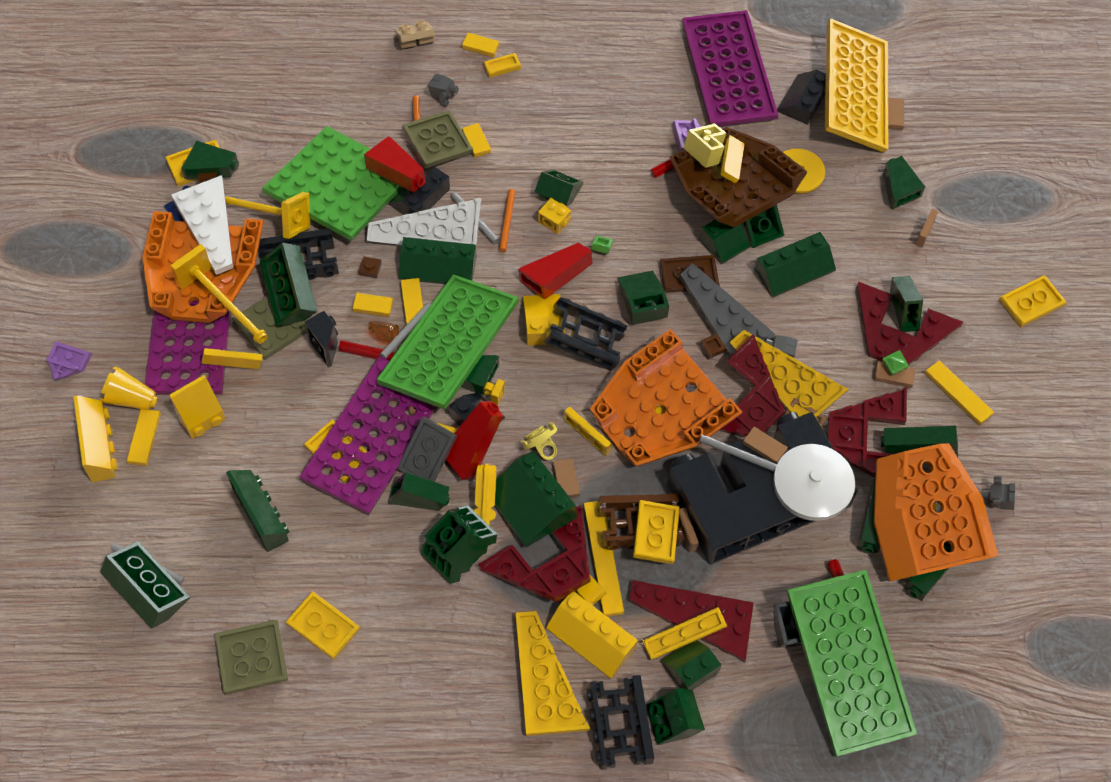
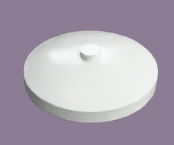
M806 444L792 448L781 457L774 472L773 485L777 498L788 511L803 519L820 521L833 518L845 510L854 494L855 478L850 465L839 453L822 445Z

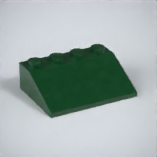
M534 451L514 461L496 478L495 506L525 547L532 545L577 519L575 503Z

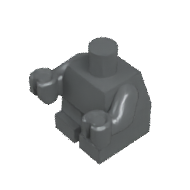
M435 74L427 85L432 98H439L440 105L445 107L449 104L446 98H450L452 93L457 94L459 91L458 86L455 85L453 80L440 74Z
M778 335L774 336L771 340L767 338L764 340V342L787 355L795 357L798 340Z
M994 476V484L991 485L990 491H982L983 499H990V506L1014 510L1015 483L1002 484V476Z

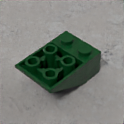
M653 270L617 278L632 325L668 318L669 303L665 291Z

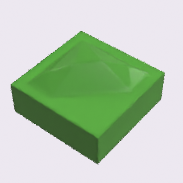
M596 236L591 250L609 254L613 240Z
M900 350L882 359L891 376L909 368Z

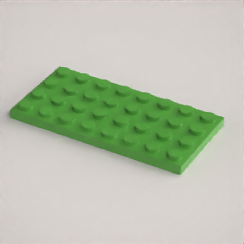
M453 274L377 378L378 384L445 410L519 303L518 297Z
M867 569L787 590V596L835 757L917 735Z

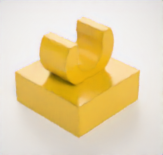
M500 379L497 380L495 385L487 382L484 387V394L491 397V401L499 405L505 392V381Z

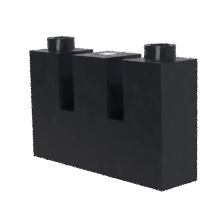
M791 412L781 417L776 423L777 428L773 439L788 447L786 452L806 444L822 445L834 450L813 412L800 417L797 412ZM744 439L729 444L730 446H733L735 448H738L740 450H743L745 452H748L750 454L767 460L763 456L759 455L755 451L743 445ZM723 451L720 464L735 490L728 493L707 454L694 458L691 453L685 454L675 459L672 463L668 486L672 494H678L680 509L686 508L699 546L709 565L815 522L814 520L803 519L792 514L781 504L776 496L773 485L775 471ZM855 486V490H854L853 497H852V499H851L849 505H848L845 509L851 507V505H852V503H853V500H854V498H855V496H856V494H857V492H858V489L856 488V486Z

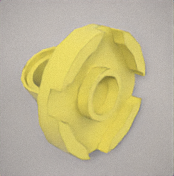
M554 422L548 423L549 427L547 428L541 426L526 435L527 440L520 441L524 450L535 447L542 458L546 460L553 459L557 454V448L551 439V436L557 431ZM547 445L553 448L550 456L543 454V448Z

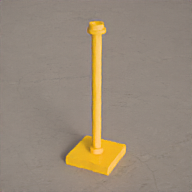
M301 192L281 202L282 208L225 196V204L282 216L284 238L290 239L310 228L309 193Z
M202 244L170 265L176 284L181 290L198 279L254 335L253 340L256 343L262 344L267 340L266 332L259 330L204 275L211 270V265L206 248Z

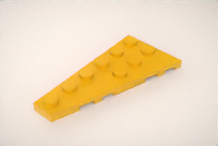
M743 330L730 343L738 350L752 334ZM755 336L775 389L778 392L779 399L791 412H797L799 417L810 413L805 408L811 407L817 411L814 413V416L817 418L818 415L826 411L849 391L848 388ZM795 397L799 400V404L795 403L792 408L790 404Z
M517 612L516 626L526 736L590 731V727L583 716L580 705L577 703L573 690L555 655L553 646L550 644L537 612Z

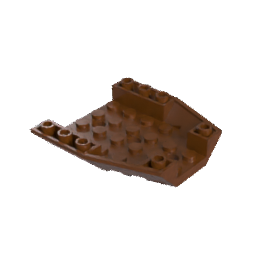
M725 127L722 129L726 132L723 142L724 146L729 135L744 143L740 176L736 183L721 175L725 147L719 164L710 167L701 165L698 160L685 150L670 156V160L686 194L717 221L736 227L793 196L806 176L807 171L773 144Z

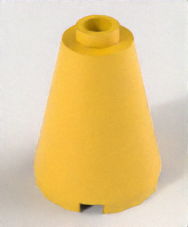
M117 366L113 368L116 370L114 374L109 373L101 392L105 394L104 399L100 398L103 403L150 410L151 407L154 408L156 406L158 397H156V392Z

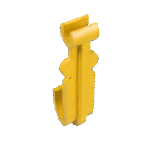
M485 463V465L477 466L475 506L477 508L473 511L490 526V521L496 518V512L492 509L495 506L496 466Z

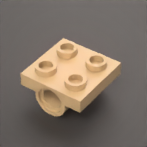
M424 20L417 21L415 25L410 26L409 24H402L399 28L395 29L401 49L416 46V39L419 45L434 42V29Z

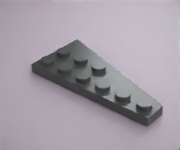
M693 263L680 274V280L688 293L693 296L698 309L706 317L705 320L714 334H718L726 346V354L729 359L737 351L730 341L743 330L754 334L763 341L766 338L771 340L775 336L773 331Z

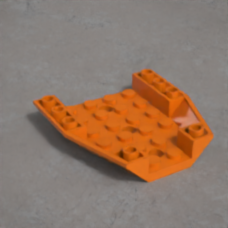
M153 211L142 256L150 308L172 320L210 323L225 315L228 309L198 279L183 290L177 286L170 265L196 248L198 243L186 222L174 221L172 212ZM245 218L244 226L228 225L233 268L216 275L211 267V270L204 274L232 303L255 268L264 220ZM192 301H199V304L196 306L189 305Z
M671 328L624 361L590 407V411L606 436L624 458L636 467L697 447L701 444L702 434L711 437L743 413L731 398L727 400L685 352L682 341ZM688 385H695L697 389L694 392H688L686 387ZM658 407L666 409L663 414H657L655 410ZM627 429H633L635 434L628 437L624 432Z
M949 443L913 449L876 459L874 526L889 582L999 556L983 497ZM924 462L930 467L929 473L924 472L922 469ZM934 502H937L940 505L939 513L935 512L933 509ZM945 541L951 545L950 552L944 550L943 545Z

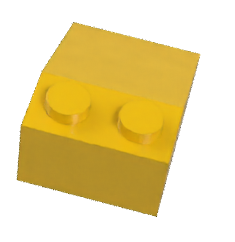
M552 294L546 299L539 295L523 296L527 346L547 345L543 341L548 333L549 326L551 324L558 326L561 316L552 313L553 306L560 298V294Z
M205 375L169 395L180 423L191 439L202 436L207 430L219 426L226 420L223 410Z

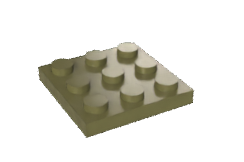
M450 110L402 125L404 134L424 168L463 157L473 152L472 146Z
M266 296L242 312L259 330L266 332L268 338L264 343H256L253 340L254 335L236 317L232 318L233 323L258 353L263 355L264 360L307 333L305 321L277 327L269 296Z
M278 620L215 633L225 695L288 681Z

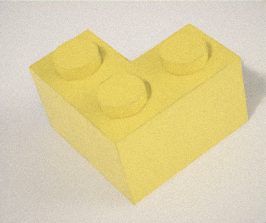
M716 124L691 129L688 131L683 148L704 167L717 165L720 162L725 147L723 142L726 132Z

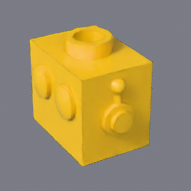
M552 198L538 211V223L556 234H559L571 221V210L563 203H559Z

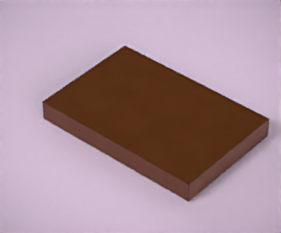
M714 255L660 259L665 293L687 291L679 277L692 263L720 286Z

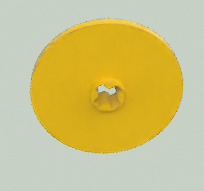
M798 148L783 152L807 171L806 176L795 193H808L816 190L822 184L825 177V166L816 154Z

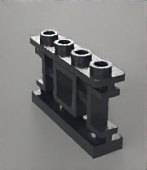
M329 228L301 232L290 239L284 238L283 235L260 239L261 258L265 257L281 243L300 246L301 253L307 252L308 261L304 262L309 280L339 274L336 257L327 258L326 249L335 248L332 230ZM321 246L322 251L311 252V247ZM323 258L324 263L313 265L314 259Z
M560 297L555 302L552 313L561 316L558 326L555 324L549 326L543 343L612 371L620 361V352L612 349L614 339L620 341L624 337L627 325L619 320L611 319L602 313L590 310L586 306L576 304L570 299ZM568 315L575 317L574 323L567 320ZM580 325L594 330L592 340L578 335ZM564 328L572 330L571 336L563 333ZM602 329L609 332L608 337L601 335ZM599 342L606 345L605 350L597 348Z
M641 675L632 676V679L624 678V689L604 691L603 681H599V683L592 681L590 682V688L586 689L587 699L592 701L593 709L589 710L591 722H595L596 730H593L594 743H598L599 751H596L597 764H601L602 770L607 769V767L615 768V757L635 754L636 765L641 763L648 765L654 762ZM629 687H632L636 713L633 712L632 704L621 706L620 697L630 695ZM596 691H599L600 700L609 698L612 700L613 707L603 708V717H600ZM628 713L631 730L611 732L608 715ZM636 728L639 729L643 755H640L639 746H627L626 738L636 737ZM603 732L606 734L607 741L618 739L619 749L609 750V759L606 758Z

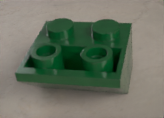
M676 688L646 704L658 745L686 739L705 730L693 689Z

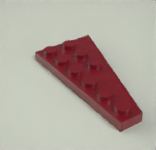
M632 581L629 602L649 613L662 617L668 623L671 622L679 625L719 607L727 627L700 640L719 647L721 651L727 654L730 653L745 663L754 602Z

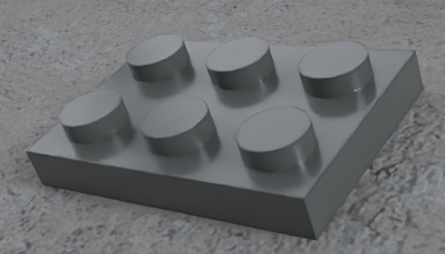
M422 417L400 461L398 470L435 482L457 435L429 418Z

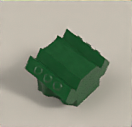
M468 505L458 507L454 512L448 510L424 535L426 542L422 545L421 555L450 584L459 582L461 574L469 572L472 565L483 554L487 553L488 545L496 543L497 533Z

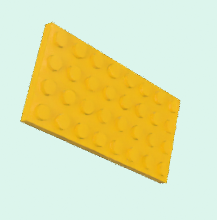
M830 18L827 22L825 130L885 153L888 150V42Z

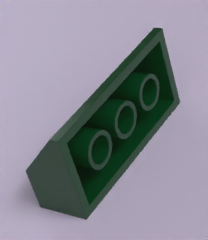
M818 232L758 257L754 270L773 298L836 271L829 243L822 233Z
M403 237L400 251L399 280L419 278L420 282L446 285L454 274L473 281L477 257L476 245Z
M281 243L259 261L277 327L305 321L318 312L300 246Z
M251 470L227 471L226 474L232 490L266 551L269 552L288 542L287 534L290 533L285 522L281 523L279 521L280 513L276 506L272 507L269 502L272 500L267 490L263 492L260 486L263 484L258 475L254 476Z
M139 541L105 557L100 573L151 628L168 621L190 599V596Z

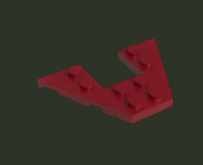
M858 281L859 305L861 307L862 324L865 330L864 336L867 343L868 357L883 362L882 359L900 350L908 365H910L963 324L961 320L928 308L917 337L884 325L882 321L893 294Z
M752 334L727 361V364L751 383L754 388L737 405L743 413L720 429V431L747 437L753 427L766 434L785 413L770 372L756 342L755 335Z
M907 387L891 394L886 393L882 397L865 400L863 403L854 406H846L842 410L837 409L829 412L827 438L832 447L847 462L872 477L876 475V459L893 454L867 451L868 420L905 425L907 421Z
M581 505L576 507L577 519L551 533L565 550L564 553L533 570L512 544L478 564L480 571L554 602L561 600L591 582Z

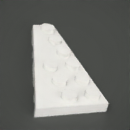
M222 175L171 194L173 202L198 245L202 244L206 248L214 273L217 275L232 269L233 261Z
M481 198L370 222L368 224L367 241L402 245L403 237L475 244L477 246Z

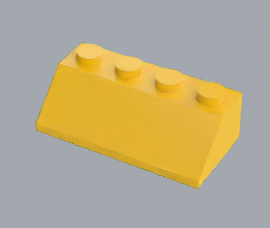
M73 396L82 466L92 483L116 478L115 470H118L116 458H113L112 454L115 452V445L110 440L113 430L111 424H108V419L111 418L109 408H105L101 400Z
M572 592L564 599L546 627L550 633L610 679L613 678L637 648L638 640L576 592Z

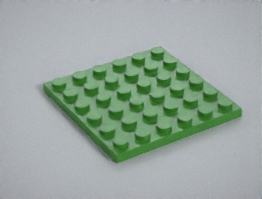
M326 126L262 187V192L279 202H283L301 192L309 193L310 219L352 241L403 187L366 169L364 154L370 148Z

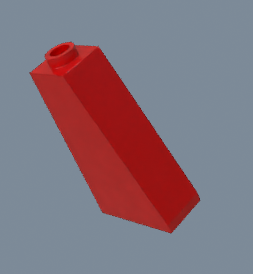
M389 136L364 154L366 169L412 192H415L426 183L424 169Z
M578 242L518 269L520 282L546 299L593 264L592 252L588 247Z
M492 401L480 402L454 433L457 435V438L446 460L462 480L474 479L476 476L477 466L482 464L503 418L498 405Z

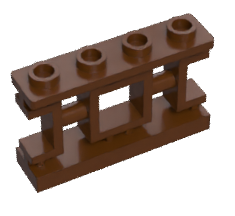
M678 494L600 496L597 502L599 517H609L610 530L603 531L601 534L602 548H608L609 550L625 547L634 549L636 530H633L631 516L638 515L639 501L643 500L678 506ZM615 511H624L625 519H616ZM617 527H626L627 536H617ZM677 528L676 547L680 546L684 540L682 528Z

